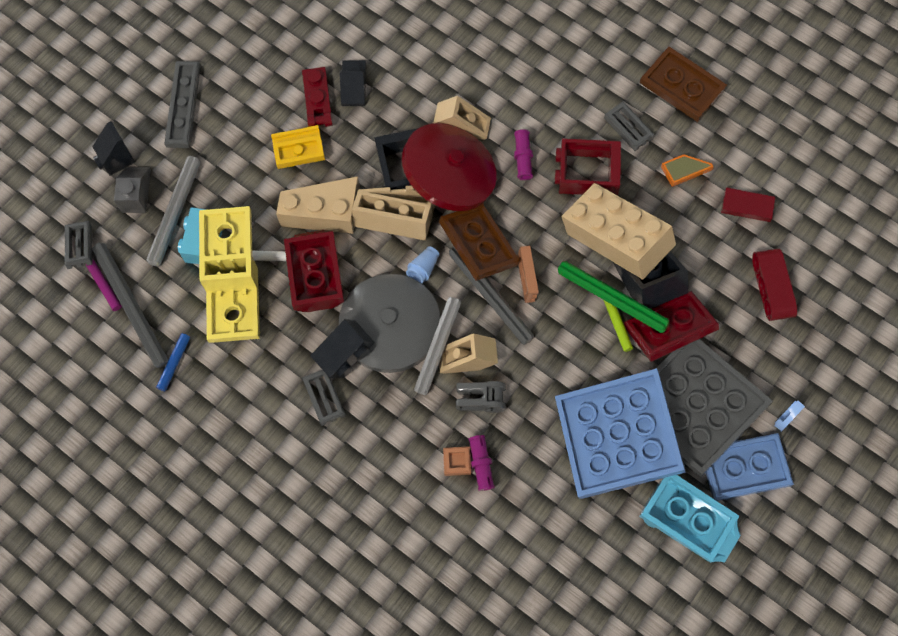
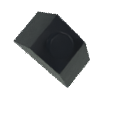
M112 121L108 122L92 147L97 154L93 157L100 170L105 168L109 176L136 162Z

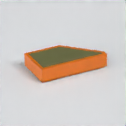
M685 154L666 161L661 165L672 187L710 172L714 167L712 163Z

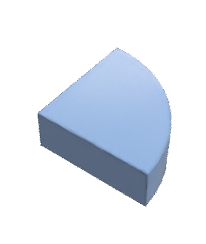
M795 401L775 422L774 426L782 432L805 406L799 401Z

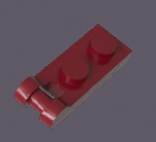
M326 68L302 70L308 127L316 125L333 126ZM315 114H324L322 116H315Z

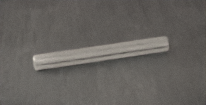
M188 156L146 259L148 264L158 267L161 265L200 166V161L197 157Z

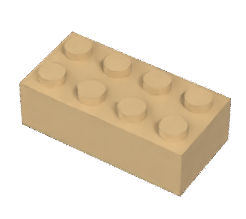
M595 183L561 216L567 235L641 279H644L676 245L671 225Z

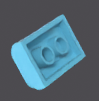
M678 475L661 479L639 515L648 526L659 529L710 563H725L741 536L737 525L739 515Z

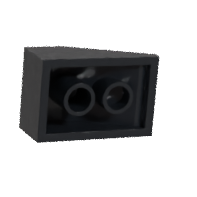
M671 251L644 279L639 278L613 262L632 299L650 309L688 293V270Z

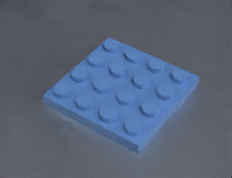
M657 368L555 396L579 499L686 472Z

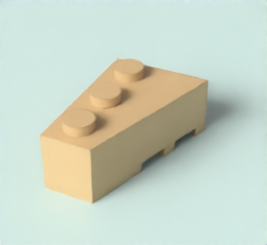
M406 186V189L390 190V187L359 189L352 208L354 227L426 241L436 205L424 199L412 186Z

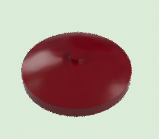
M444 123L424 125L412 133L403 148L402 166L409 183L424 199L438 207L452 211H468L482 205L495 188L497 173L489 151L475 136L457 126Z

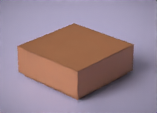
M470 447L443 448L445 476L471 475Z

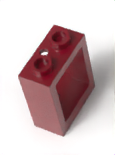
M562 139L561 148H556L555 162L560 163V170L555 169V184H559V194L583 195L595 183L618 196L621 171V141ZM567 156L608 158V181L566 180Z

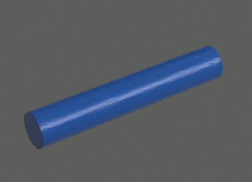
M181 333L156 386L157 389L166 392L191 338L190 336Z

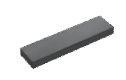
M176 61L164 142L166 148H190L201 68L200 63L197 61Z

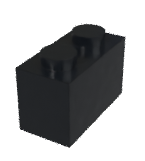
M344 319L310 356L329 378H344L353 370L352 366L357 360H361L369 354V348L375 342L355 320Z

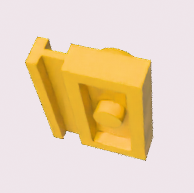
M318 125L271 134L278 169L325 160Z

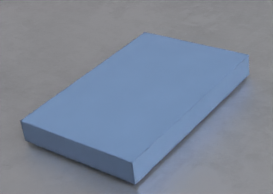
M778 433L735 441L706 472L712 498L716 501L794 485Z

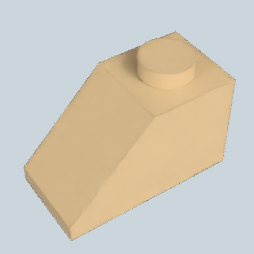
M457 95L437 104L433 123L454 125L469 132L477 139L485 140L488 136L491 118Z
M473 333L445 345L439 362L440 373L478 371L497 364L496 339Z

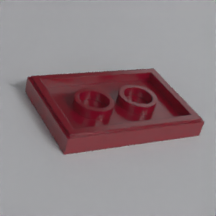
M692 290L683 296L651 309L669 319V326L664 333H660L636 318L624 322L626 330L650 362L719 330V323Z

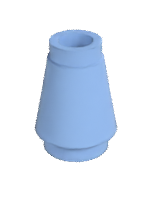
M428 246L426 250L408 264L407 276L421 284L427 281L440 256L439 252L435 248Z

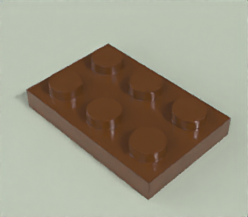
M669 46L640 79V84L696 122L703 117L727 87L726 83Z
M484 204L468 211H456L441 216L439 224L475 281L511 269L519 264L518 256Z

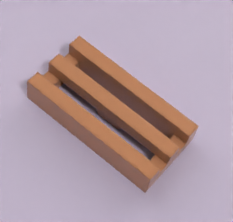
M530 246L520 247L517 255L520 260L518 267L524 301L529 303L535 302L539 291Z

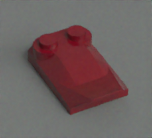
M320 230L296 234L293 238L284 239L293 310L313 312L335 308L343 303L344 294L334 232Z

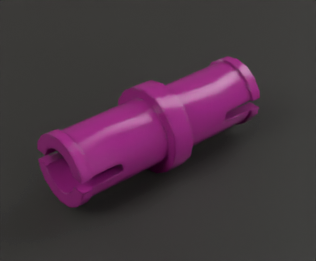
M525 129L514 132L516 144L514 159L517 160V178L519 180H530L533 178L531 163L533 151L530 150V132Z
M485 435L470 437L468 440L473 457L471 466L475 468L478 491L494 489L495 485L490 467L493 463L492 459L488 457Z

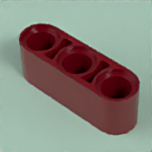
M777 248L753 252V268L768 321L795 318L797 315V304L782 250Z

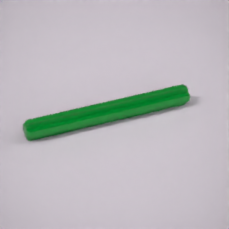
M563 261L558 267V273L561 276L660 333H664L668 328L669 319L571 263Z

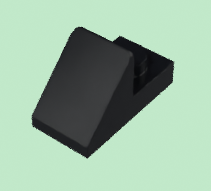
M342 60V71H340L341 106H365L366 60Z

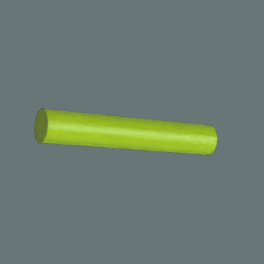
M603 300L623 351H631L633 346L618 308Z

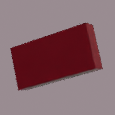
M726 187L721 213L771 222L775 197Z

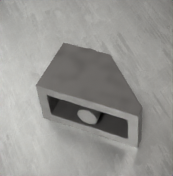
M126 167L116 178L114 202L122 213H146L151 173L150 167Z

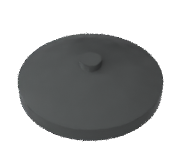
M383 274L363 281L348 294L340 310L339 324L344 319L355 320L375 342L369 348V354L365 358L357 360L359 364L377 372L394 373L410 369L426 358L440 321V312L435 298L420 282L404 275Z

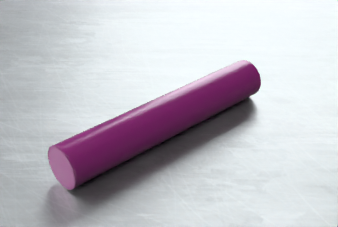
M92 260V265L87 266L86 264L87 269L112 311L120 310L122 306L95 260Z

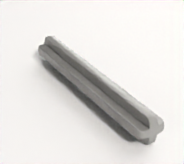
M449 297L447 299L414 388L416 393L421 395L428 394L461 305V301L457 298Z

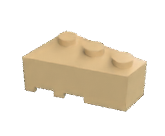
M358 177L281 191L276 212L281 227L353 234L352 208L357 192L360 189Z

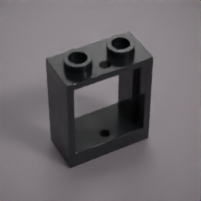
M418 128L374 137L385 188L390 187V190H398L411 186L408 179L391 182L385 156L403 152L409 137Z

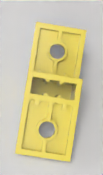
M250 206L199 210V277L206 291L207 341L209 343L260 339L258 267L252 256V215ZM223 229L232 230V234L228 238L219 237ZM237 310L239 311L237 319L233 321L226 319L228 312Z

